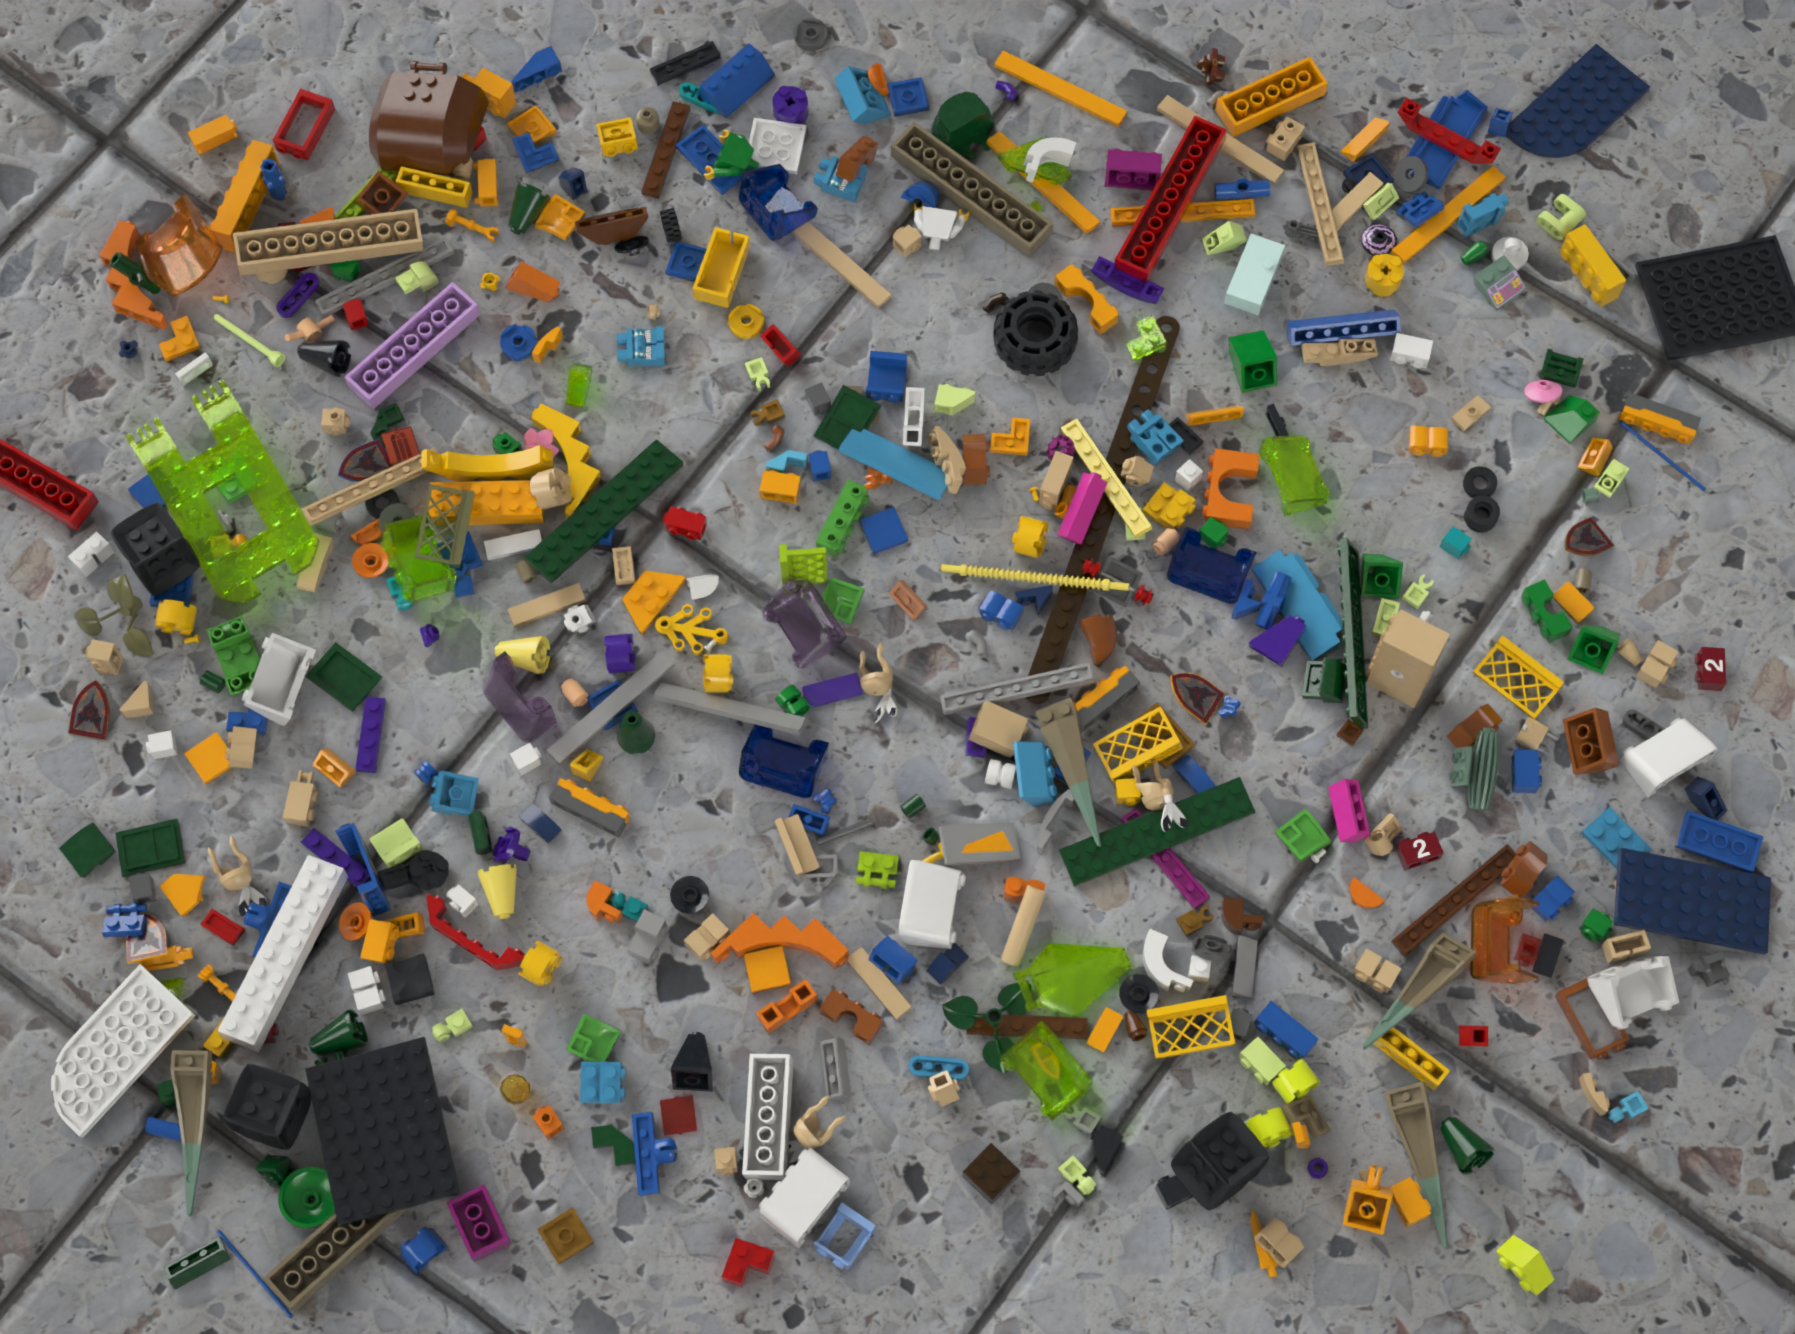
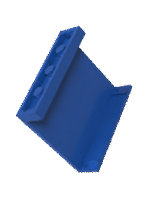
M354 823L340 826L335 832L348 855L352 857L362 853L372 879L370 882L357 886L359 894L369 911H371L372 916L374 917L391 910L368 847Z

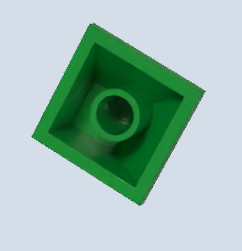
M1569 395L1543 419L1570 444L1596 422L1600 412L1588 400Z
M1363 553L1361 597L1399 599L1403 562L1383 554Z
M1582 625L1567 660L1604 674L1619 641L1620 633L1603 626Z

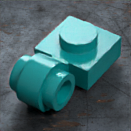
M401 574L386 579L391 597H398L395 600L398 611L410 609L413 603L410 595L406 596V594L410 593V589L405 575Z
M618 891L612 893L608 900L610 902L608 905L618 910L623 908L622 915L635 922H638L644 909L647 910L648 904L632 896L626 902V896Z

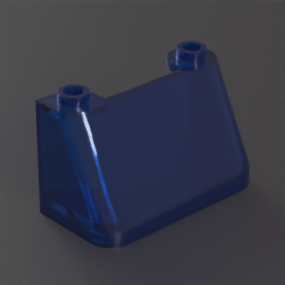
M781 164L744 171L739 190L741 205L771 241L780 240L816 217L818 210L812 201H806L802 205L787 187L789 174Z
M1186 526L1173 552L1167 571L1168 580L1176 585L1228 604L1236 603L1257 552L1247 548L1239 549L1236 556L1200 544L1201 534L1197 530Z
M754 724L741 751L739 776L747 782L801 798H810L826 758L829 742L816 739L811 741L809 748L773 738L772 728Z

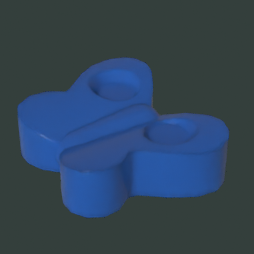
M1227 695L1223 699L1225 707L1218 711L1222 718L1229 715L1236 716L1237 708L1241 705L1238 699H1232Z
M824 789L822 793H816L813 796L815 801L821 802L822 813H829L832 805L837 802V799L832 797L830 789Z

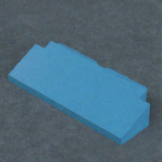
M852 429L839 447V452L937 500H940L948 489L942 466H937L934 462L866 429H863L861 433Z
M1279 549L1252 568L1253 573L1265 591L1269 590L1276 572L1292 577L1285 595L1284 607L1279 613L1283 619L1288 616H1298L1305 621L1306 630L1298 642L1311 661H1316L1338 649L1341 641L1337 635L1344 628L1342 618L1325 593H1318L1316 589H1318L1319 583L1299 554L1291 552L1284 556Z

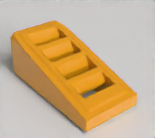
M418 912L381 920L397 926V923H400L401 931H399L398 938L425 934L424 917ZM407 921H408V927H409L408 930H406V922H407Z

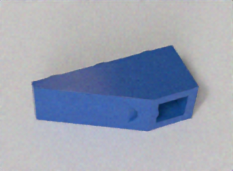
M552 46L536 52L513 78L511 83L513 84L514 93L523 91L533 84H538L544 79L556 76L562 72L560 60Z

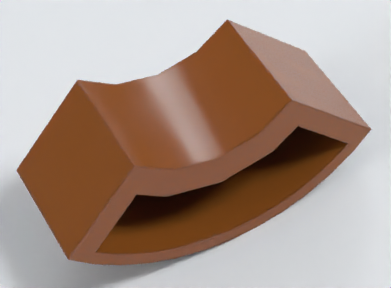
M962 434L963 460L966 466L963 474L964 485L986 484V477H990V466H986V452H989V441H985V434Z
M1489 704L1479 707L1467 719L1459 723L1447 735V738L1456 748L1470 746L1473 751L1478 732L1483 731V727L1493 728L1497 732L1500 729L1498 725L1503 720Z
M1531 841L1517 849V855L1501 874L1503 877L1501 886L1517 899H1520L1533 888L1537 876L1547 866L1548 855Z

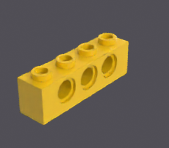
M1394 1027L1373 1043V1045L1417 1079L1425 1082L1426 1086L1433 1091L1438 1088L1450 1072L1448 1068Z

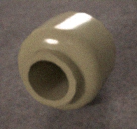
M644 107L637 112L636 124L638 130L644 134H651L658 130L660 121L655 109Z

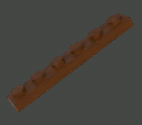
M672 102L641 191L642 195L660 198L677 149L676 144L679 143L690 111V105Z
M1003 1015L998 1025V1036L1087 1039V1018ZM974 1018V1025L966 1030V1035L994 1036V1027L989 1026L985 1018Z

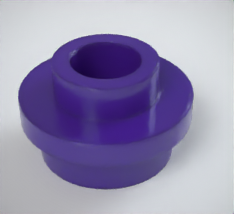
M1314 1158L1309 1162L1307 1170L1311 1177L1321 1179L1327 1174L1328 1165L1323 1159ZM1314 1166H1320L1321 1171L1316 1172Z

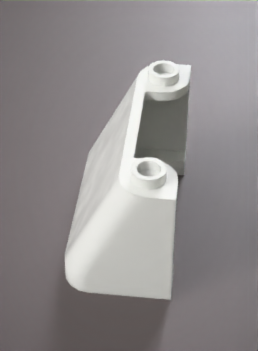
M272 633L269 638L265 637L261 647L264 649L251 686L249 690H245L241 700L245 701L244 706L277 724L285 726L292 716L296 697L316 650Z
M1679 717L1670 723V727L1637 747L1631 746L1623 752L1624 756L1620 761L1648 798L1656 793V789L1666 786L1669 781L1695 765L1698 766L1711 760L1718 750L1709 738L1685 718L1680 719Z
M920 860L910 861L899 921V936L905 945L952 949V943L956 942V931H953L952 921L957 890L964 887L966 882V876L961 870Z
M1669 956L1636 957L1587 977L1588 986L1611 1025L1617 1029L1628 1028V1024L1632 1022L1631 1018L1653 1008L1667 1011L1672 1009L1673 1005L1680 1003Z

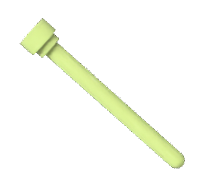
M214 315L216 322L265 354L271 364L279 367L284 362L285 355L283 353L270 350L221 315Z

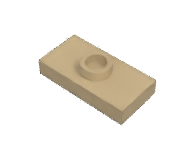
M1477 395L1453 415L1451 421L1465 432L1484 416L1491 407Z
M631 546L613 548L616 585L635 583Z

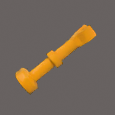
M451 209L445 218L446 225L453 227L455 222L466 226L470 231L475 230L483 234L489 242H495V237L491 236L492 233L499 235V230L496 227H483L472 219L468 220L459 216L458 211Z
M208 964L197 976L203 982H211L221 995L224 994L233 1002L236 994L227 983H223L214 975L215 969Z

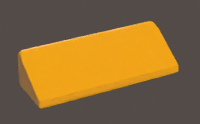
M1375 117L1340 152L1352 162H1355L1389 129L1390 122Z
M1237 405L1186 413L1187 424L1192 426L1242 418L1244 407Z

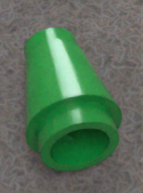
M1482 241L1475 242L1460 258L1464 265L1467 266L1486 257L1489 250Z

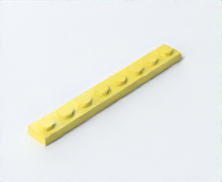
M1078 419L1061 427L1063 434L1074 442L1076 453L1090 473H1098L1102 475L1101 479L1108 482L1104 493L1134 537L1138 538L1152 530L1151 524Z

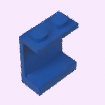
M870 351L868 385L866 387L867 398L873 401L903 402L907 354Z

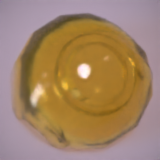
M517 1074L508 1075L501 1082L500 1095L506 1103L511 1105L522 1104L530 1095V1083L523 1076Z

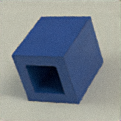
M817 450L810 453L809 463L813 482L831 479L827 451Z

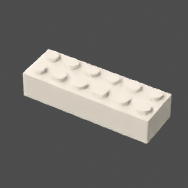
M750 1054L742 1175L746 1180L753 1178L758 1180H784L786 1177L794 1062L790 1054Z

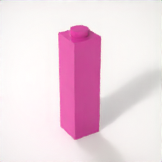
M1095 472L1091 474L1083 473L1057 533L1058 536L1072 543L1082 544L1108 483L1101 479L1102 475Z

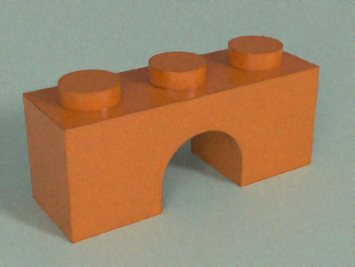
M804 979L791 988L785 998L777 1003L772 1001L756 1012L757 1020L769 1035L817 1002V994L808 981Z

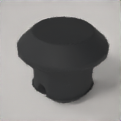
M1346 178L1342 183V190L1345 193H1349L1357 185L1356 180Z

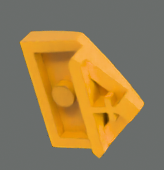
M173 874L159 887L179 914L186 916L199 904V901H203L202 887L206 876Z

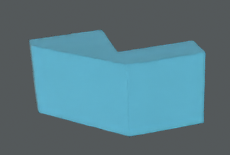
M788 450L767 462L766 471L776 470L779 473L786 474L788 465L806 468L808 455L807 453Z

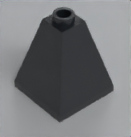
M700 1032L688 1034L671 1066L673 1090L713 1092L712 1067L705 1035Z

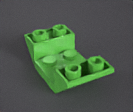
M240 616L206 630L219 659L232 697L245 692L246 689L249 690L261 660L243 616Z

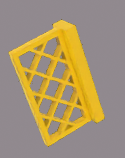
M1503 635L1473 671L1476 676L1533 719H1536L1564 684V681ZM1497 649L1504 654L1505 661L1494 662L1493 654ZM1505 664L1506 674L1495 675L1494 665ZM1508 664H1518L1520 672L1509 673ZM1492 665L1493 675L1485 676L1479 672L1483 666ZM1523 675L1535 677V684L1524 685ZM1521 676L1522 686L1511 687L1510 677ZM1507 677L1508 687L1500 688L1496 683V678ZM1546 686L1552 690L1549 696L1540 697L1539 687ZM1536 687L1537 697L1526 698L1525 688ZM1522 689L1524 699L1513 698L1511 690ZM1528 701H1538L1539 708L1535 713L1527 708Z
M1161 706L1092 743L1114 784L1117 779H1128L1134 776V765L1141 772L1154 765L1155 761L1158 763L1183 749ZM1160 713L1162 716L1161 724L1151 723L1152 718ZM1139 724L1146 725L1143 735L1134 733L1135 727ZM1149 727L1159 729L1156 738L1147 736ZM1162 730L1170 731L1173 736L1167 740L1160 739ZM1119 735H1129L1126 744L1117 742ZM1132 736L1142 738L1139 747L1130 745ZM1145 739L1155 741L1153 747L1149 750L1143 748ZM1105 743L1112 744L1109 753L1101 752L1099 746ZM1115 745L1125 747L1122 757L1113 755ZM1128 748L1137 750L1136 757L1132 759L1125 758ZM1111 758L1120 760L1119 766L1111 770L1109 767Z
M1226 995L1147 1010L1156 1059L1236 1045ZM1225 1011L1226 1018L1222 1024L1213 1019L1216 1012ZM1198 1015H1203L1207 1018L1202 1028L1193 1023ZM1177 1019H1184L1188 1022L1182 1032L1173 1026ZM1210 1021L1219 1026L1214 1035L1204 1030ZM1163 1022L1168 1026L1162 1035L1155 1031V1023ZM1190 1025L1200 1030L1194 1039L1184 1034ZM1171 1028L1180 1034L1174 1043L1165 1038ZM1222 1029L1229 1033V1041L1222 1042L1216 1038ZM1202 1032L1211 1038L1207 1045H1201L1196 1042ZM1182 1036L1191 1041V1044L1186 1049H1181L1177 1046ZM1162 1040L1172 1045L1168 1052L1159 1053L1158 1046Z

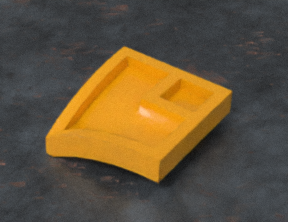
M554 194L535 223V228L551 233L566 241L576 228L575 222L581 221L585 216V211L559 195Z

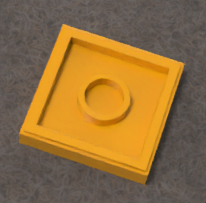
M537 105L507 123L508 128L516 137L530 133L535 146L557 133L556 128Z
M217 732L184 753L205 785L232 768L228 766L229 760H225L226 748L228 747Z
M783 946L744 954L752 994L791 985Z

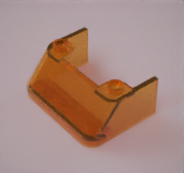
M1517 894L1480 902L1473 907L1471 913V949L1476 951V957L1470 962L1472 978L1484 982L1508 984L1538 979V975L1522 970L1517 964H1510V928L1521 923L1523 909L1538 907L1539 902Z

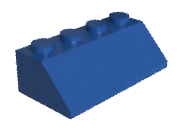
M748 43L700 85V98L703 101H707V104H711L717 109L718 113L727 118L771 80L775 73L763 54Z

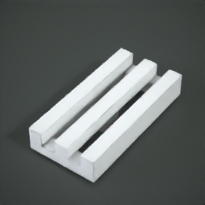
M205 352L175 374L181 385L185 386L212 367L213 364Z

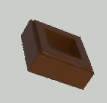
M1347 719L1336 736L1353 747L1364 729Z

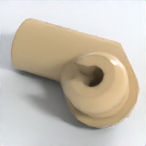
M1561 398L1552 402L1541 403L1537 412L1545 416L1551 405H1558Z

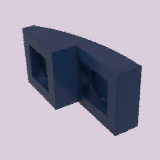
M533 803L519 816L521 821L529 826L546 843H549L562 831L552 819Z

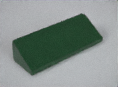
M218 1237L165 1266L164 1270L172 1287L178 1289L230 1260V1256L221 1238Z

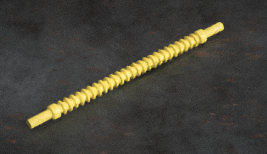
M961 564V566L941 565V572L960 573V576H967L969 574L970 577L972 575L974 577L979 575L980 578L982 576H985V578L990 576L991 579L993 577L995 579L1000 577L1001 580L1006 578L1007 581L1009 579L1012 581L1017 579L1018 582L1020 580L1022 582L1027 580L1028 583L1030 581H1033V583L1038 581L1039 584L1041 582L1044 584L1048 582L1049 585L1054 583L1055 586L1057 584H1060V586L1065 584L1066 587L1068 585L1071 587L1076 585V588L1079 586L1084 588L1086 586L1087 589L1089 587L1095 589L1096 587L1098 590L1102 588L1104 591H1109V589L1129 591V583L1110 582V579H1104L1103 581L1100 578L1098 580L1095 578L1090 580V577L1087 579L1082 577L1080 579L1079 576L1074 578L1073 575L1071 577L1068 575L1063 577L1062 574L1061 576H1058V574L1053 576L1052 573L1050 575H1047V573L1042 575L1041 572L1039 574L1036 572L1032 574L1031 571L1028 573L1023 571L1021 573L1020 570L1015 572L1014 569L1012 571L1010 569L1005 571L1004 568L1002 570H999V568L994 570L993 567L991 569L988 567L984 569L983 566L980 568L975 566L973 568L972 565L968 567L966 564Z

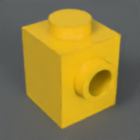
M1135 778L1117 779L1115 781L1116 804L1133 806L1140 803L1141 796L1143 795L1136 787Z

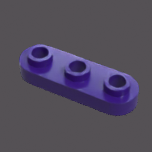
M305 273L277 303L276 309L282 318L292 317L318 289L320 283L316 274Z

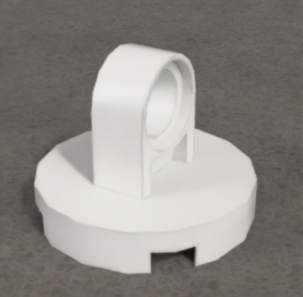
M1503 237L1493 246L1491 257L1492 261L1495 262L1505 255L1518 271L1526 264L1529 252L1527 246L1520 239Z

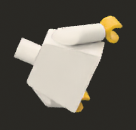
M916 203L914 204L915 225L924 238L930 239L929 249L939 251L941 241L949 242L950 239L954 238L963 228L964 223L969 217V211L966 215L961 214L962 209L957 213V211L925 206L918 208Z

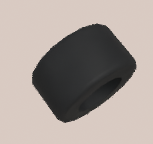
M1474 497L1466 507L1464 521L1473 531L1483 533L1490 531L1498 521L1500 507L1491 497ZM1475 510H1484L1488 513L1489 517L1482 519L1475 514Z

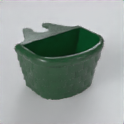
M963 92L952 96L941 105L931 126V134L958 154L973 160L976 155L970 150V146L973 143H979L985 151H989L990 147L986 144L987 139H989L988 130L995 123L989 108L985 106V103L977 94Z

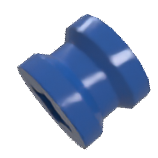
M425 760L421 763V767L413 772L426 785L430 783L432 777L438 774L437 770Z

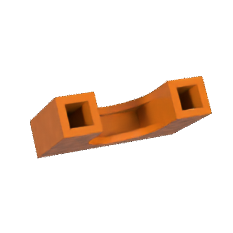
M1215 448L1214 455H1210L1209 466H1212V471H1208L1207 483H1210V486L1206 488L1204 499L1208 500L1207 505L1203 506L1202 516L1205 517V523L1210 517H1213L1218 522L1224 523L1227 527L1250 530L1254 505L1231 502L1221 495L1218 485L1225 478L1232 476L1256 479L1260 454Z

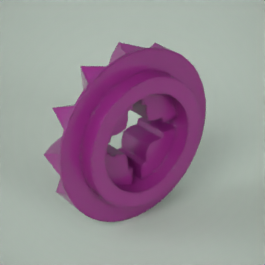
M1058 435V437L1052 438V441L1047 444L1048 450L1046 453L1051 461L1059 445L1064 447L1060 450L1061 453L1070 456L1074 454V442L1066 435Z

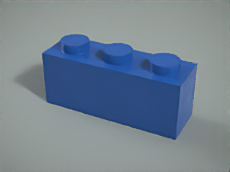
M1272 1001L1268 1003L1254 1022L1256 1028L1261 1033H1267L1272 1037V1041L1277 1046H1283L1287 1049L1288 1054L1295 1060L1304 1059L1319 1039Z

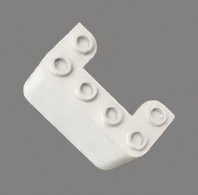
M812 1148L809 1150L804 1149L798 1157V1163L788 1168L785 1173V1179L782 1182L778 1181L772 1188V1195L769 1198L765 1197L759 1204L760 1218L798 1249L805 1242L804 1238L807 1233L811 1232V1228L836 1198L838 1199L840 1196L839 1191L844 1193L850 1186V1178Z

